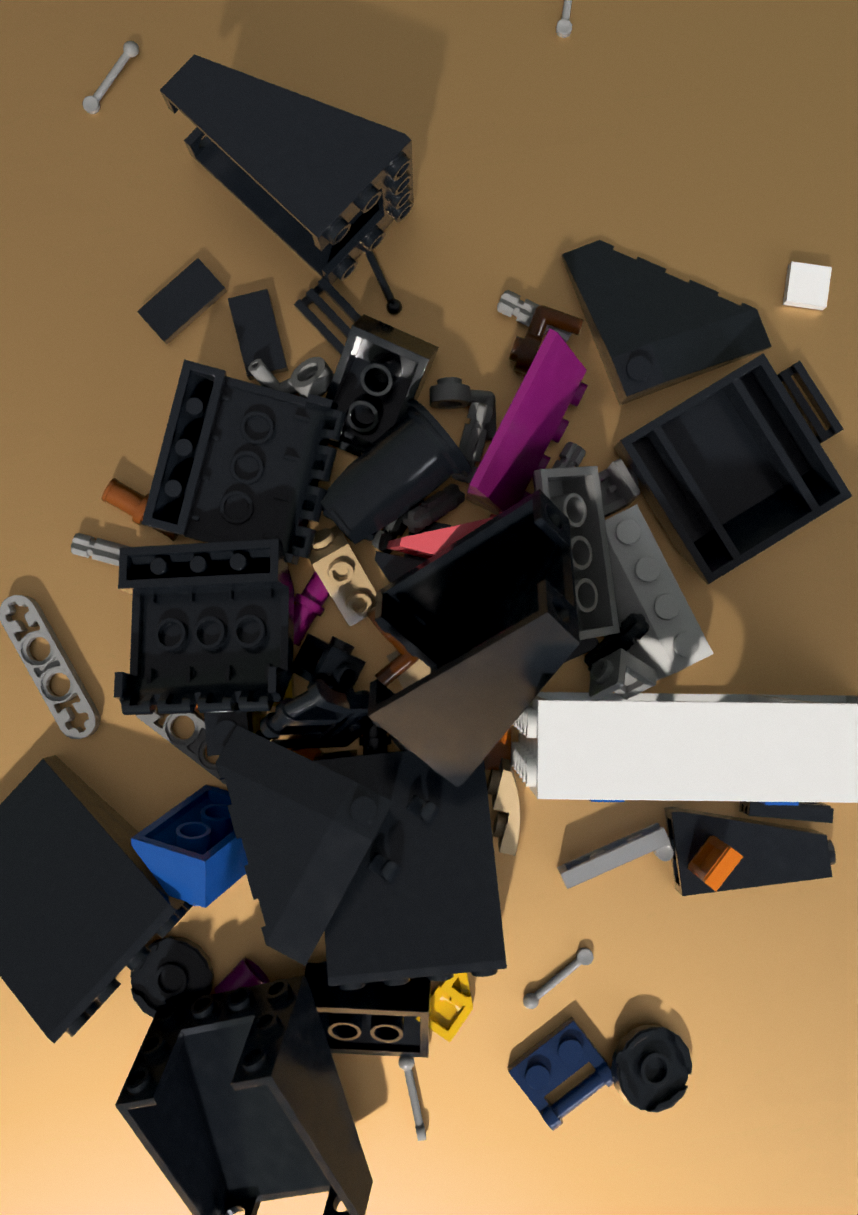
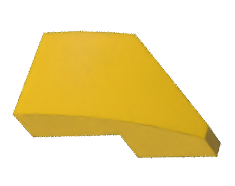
M457 973L449 980L440 981L431 993L430 1029L449 1043L473 1010L467 973Z

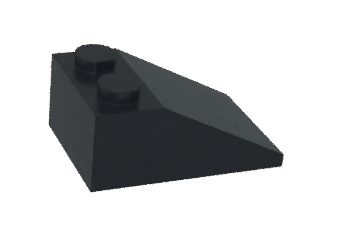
M365 314L361 316L351 327L326 398L338 404L337 410L347 413L340 442L329 440V444L358 457L361 456V452L406 416L408 409L406 401L410 398L418 399L439 347Z

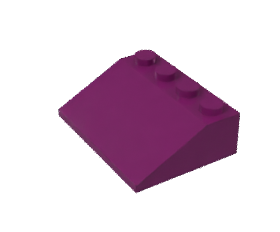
M549 329L469 484L466 500L495 515H499V512H504L531 495V493L525 490L534 470L546 469L551 457L544 453L550 441L559 443L570 422L563 418L569 404L577 407L588 387L587 384L581 382L587 371L558 332Z

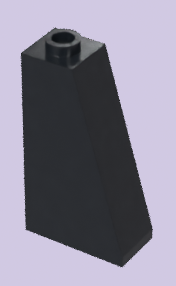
M677 807L664 808L668 837L674 851L671 859L675 889L682 896L716 892L687 869V865L712 835L731 846L743 856L717 892L832 877L831 865L836 863L834 845L831 840H827V835L817 830Z

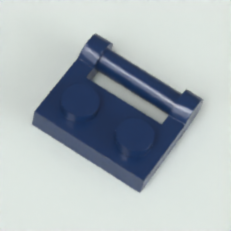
M570 1017L507 1067L510 1075L553 1131L563 1124L562 1118L605 1085L610 1087L614 1084L611 1066L573 1017ZM590 1062L595 1071L555 1103L551 1104L546 1095Z

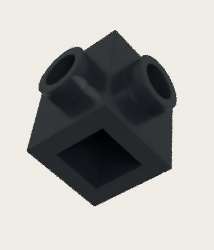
M308 633L293 662V673L309 681L308 685L317 679H322L330 689L343 693L348 687H354L366 662L351 654L354 646L332 636L328 643Z

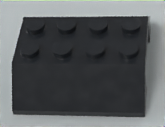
M184 360L142 525L205 543L280 539L287 563L297 565L299 557L310 559L316 530L307 528L308 521L319 523L323 508L320 502L326 496L327 490L317 487L318 482L330 481L337 449L329 447L328 443L329 440L340 442L347 413L337 410L338 404L328 398L309 393L308 397L304 398L227 377L225 370Z
M280 539L120 548L118 589L133 595L130 674L115 672L114 698L120 700L124 715H151L156 707L159 714L193 713L197 704L200 713L233 712L237 703L241 712L270 711L274 702H281L293 675L294 587Z

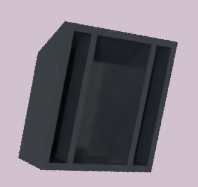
M764 353L626 436L614 447L625 466L632 469L639 483L638 488L678 553L707 584H710L852 497V494Z

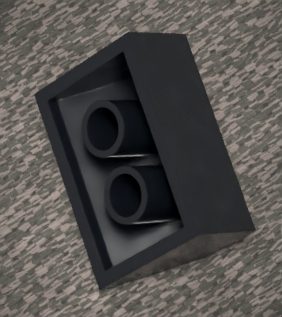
M327 961L320 963L307 962L305 977L308 980L331 1053L429 1058L431 981L427 977L410 978L408 983L398 986H388L383 981L368 982L366 986L360 989L342 990L339 985L328 986Z

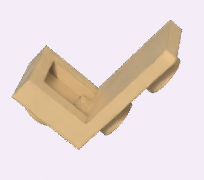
M336 525L331 529L319 530L316 532L309 560L349 626H352L368 617L367 612L376 605L377 592L339 527Z

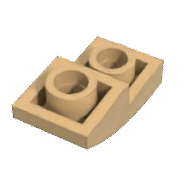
M501 758L499 770H491L487 784V792L492 795L493 809L504 812H497L492 836L498 837L500 853L515 856L520 832L519 797L510 760Z

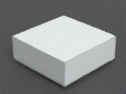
M791 261L787 269L783 305L824 310L827 307L832 267Z

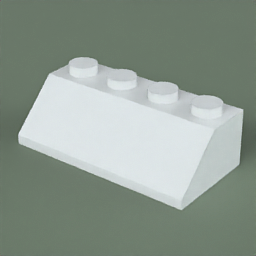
M636 504L606 519L605 525L619 626L621 627V622L631 613L642 614L650 626L649 631L640 640L636 639V643L627 652L657 671V680L677 673L714 654L638 505Z

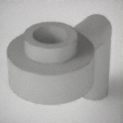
M312 357L305 360L293 371L291 378L283 382H279L261 359L252 361L248 366V370L261 386L293 395L298 393L304 398L308 397V393L320 397L329 390L334 376L331 368L321 357Z
M457 377L440 378L437 380V385L429 388L430 406L433 408L458 409L470 406L472 402L484 403L493 407L494 413L491 424L486 423L485 429L489 430L486 441L493 439L496 434V399L491 391L470 390V386L462 384V379Z

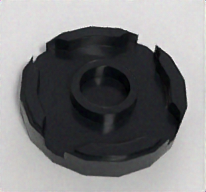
M174 936L155 940L147 946L151 952L133 972L131 971L130 975L131 992L134 1001L144 1013L153 1018L160 1005L210 994L214 978L210 958L204 950L187 938Z
M645 1024L631 1029L619 1041L612 1057L611 1074L614 1087L624 1101L640 1110L658 1113L673 1107L684 1096L688 1088L685 1084L688 1080V1074L691 1075L692 1061L689 1049L679 1035L662 1026Z

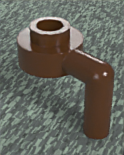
M544 305L538 306L534 311L525 338L517 336L509 356V360L516 362L513 370L523 374L527 373L537 354L547 325L579 335L584 320Z
M375 605L367 612L369 619L400 653V655L375 674V677L387 687L415 664L419 658L412 656L405 646L390 633H385L380 629L375 621Z

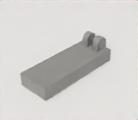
M655 823L558 866L557 869L566 888L569 889L652 851L660 860L669 861L672 859L674 851L664 827L660 828L659 823Z

